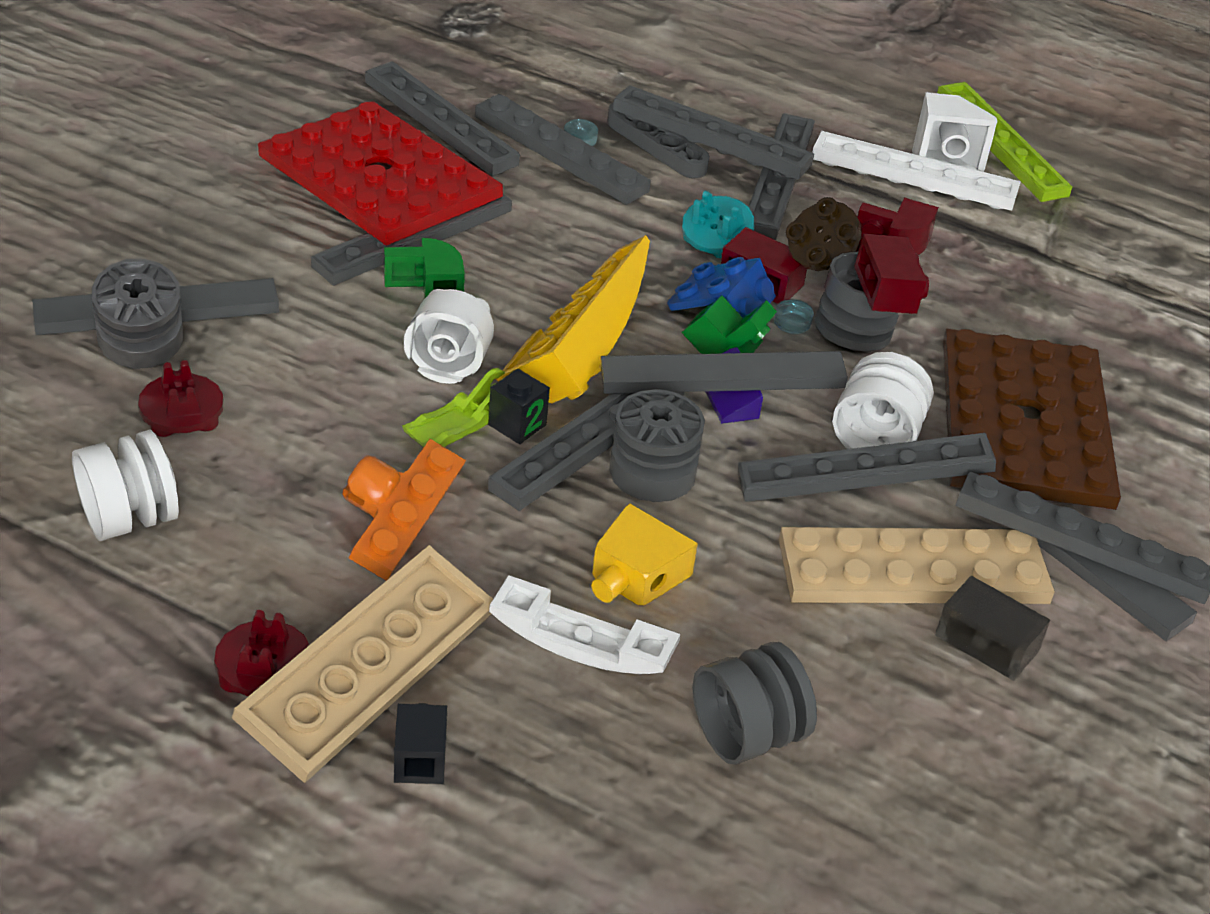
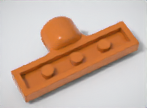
M432 439L428 440L410 468L404 473L398 472L395 468L375 456L366 455L362 458L350 474L348 484L343 489L342 495L347 502L371 515L373 521L354 546L349 559L387 581L462 470L466 460Z

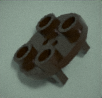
M824 197L816 204L803 210L787 226L788 248L795 261L805 269L814 271L829 270L835 257L842 253L856 251L861 240V223L854 210L844 203L836 202L831 197Z

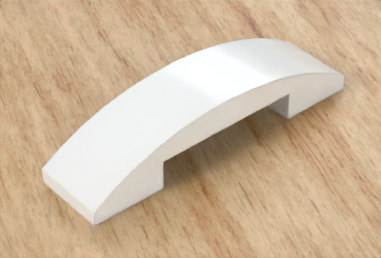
M508 575L489 606V612L498 620L540 647L570 660L610 671L633 674L663 673L680 641V634L638 619L632 629L628 630L550 603V589Z

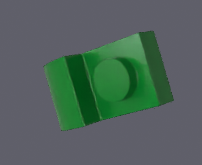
M421 238V247H384L385 287H423L424 299L435 289H452L464 292L465 272L463 259L460 252L452 245L437 239Z
M721 295L700 311L681 333L701 354H722L735 347L739 349L740 353H754L763 342L762 338L770 331L771 328L767 323L777 311L766 300L742 318Z

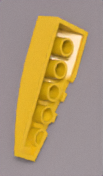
M645 235L619 248L591 275L593 279L579 287L571 295L573 301L564 308L557 309L549 317L552 324L545 332L542 329H538L528 338L504 367L503 371L505 374L496 380L499 382L516 369H520L550 387L549 403L551 404L565 397L573 400L581 396L589 388L587 384L589 379L601 371V356H608L627 324L645 271L650 244L648 237Z

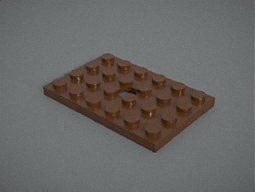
M946 328L943 348L948 437L986 433L996 459L995 472L980 473L979 475L991 476L999 483L1019 491L1032 492L1044 500L1117 510L1121 495L1098 349H1092L1084 345L1056 344L1047 340L1034 341L1013 338L1005 334L977 333L969 329L955 330ZM1018 405L1024 407L1032 406L1041 412L1040 418L1031 419L1024 417V411ZM968 475L950 477V486L962 488Z

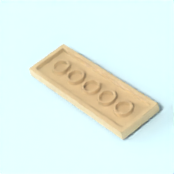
M781 527L779 544L791 603L1051 604L1055 592L1037 538L1015 529Z
M428 545L236 706L232 719L300 780L306 783L491 615L489 606L493 598Z

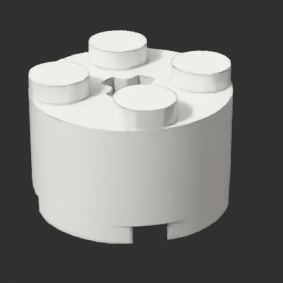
M435 289L431 291L420 304L404 336L405 354L409 360L412 358L419 366L417 371L430 380L446 384L460 382L464 377L470 374L473 375L478 371L494 334V324L488 303L481 298H475L459 290Z

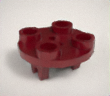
M187 360L180 362V369L178 371H174L171 363L166 362L163 364L162 377L147 384L139 394L138 410L143 421L150 425V429L156 436L167 437L173 433H190L198 430L206 432L215 429L219 424L218 417L223 412L224 399L222 391L215 382L207 377L191 372Z
M256 610L253 621L240 624L226 633L216 646L214 666L221 688L231 693L236 692L245 696L251 695L309 646L305 635L294 626L286 624L283 614L275 613L273 620H267L264 611Z

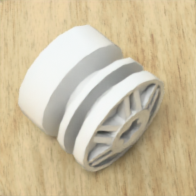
M875 352L862 358L853 368L845 390L842 392L836 405L832 420L836 436L847 449L917 441L934 394L931 378L921 365L901 354Z
M151 429L136 434L135 442L129 435L121 437L118 442L119 459L117 460L105 442L72 452L73 472L80 500L89 525L99 541L132 532V511H135L140 522L145 527L156 525L157 516L162 522L178 518L179 507L174 472L159 439Z

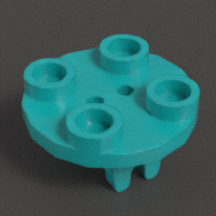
M705 190L702 194V199H696L683 216V238L697 250L713 254L716 258H722L723 247L745 227L754 231V216L750 208L740 200L728 196H712V193Z

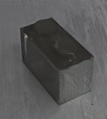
M971 575L944 604L935 636L1015 681L1040 651L1051 620Z

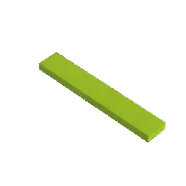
M966 82L938 86V94L961 96L997 117V125L990 151L1040 202L1070 197L1072 186Z

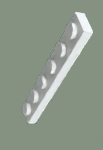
M821 131L812 152L815 153L813 160L821 161L828 166H840L852 169L859 174H871L887 178L894 183L918 186L925 191H937L953 195L960 200L984 203L994 209L1012 211L1021 181Z

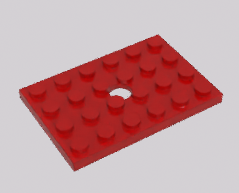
M374 101L363 102L358 107L344 112L333 113L328 118L306 123L301 128L287 133L276 134L271 139L258 143V151L261 158L386 246L503 197L502 183ZM381 162L387 163L392 167L386 170L385 167L381 165L371 164Z

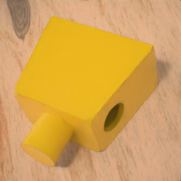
M629 503L596 545L592 571L595 580L591 584L592 591L599 600L605 603L611 602L620 594L637 605L645 606L693 575L698 543Z

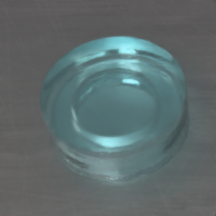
M574 119L565 124L564 131L582 139L590 146H594L597 143L598 128L591 121Z
M790 299L784 300L777 305L774 322L781 330L787 333L799 334L811 328L814 311L807 303Z

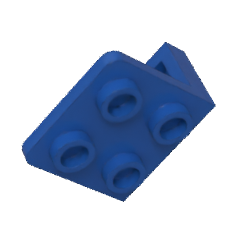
M737 257L723 264L713 265L712 262H706L695 267L692 270V275L685 283L675 289V294L667 301V305L671 311L708 306L722 295L743 318L766 300L771 303L776 295L773 283L768 278L760 258L744 260L743 257Z

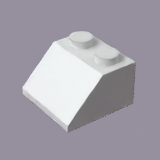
M925 92L912 152L915 155L984 172L997 125V117L961 96Z

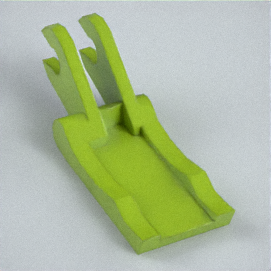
M498 367L491 369L469 396L464 392L458 393L445 406L433 412L421 414L414 421L402 425L404 432L423 447L429 439L445 447L488 425L490 387L496 384L491 385L494 379L505 374V372Z

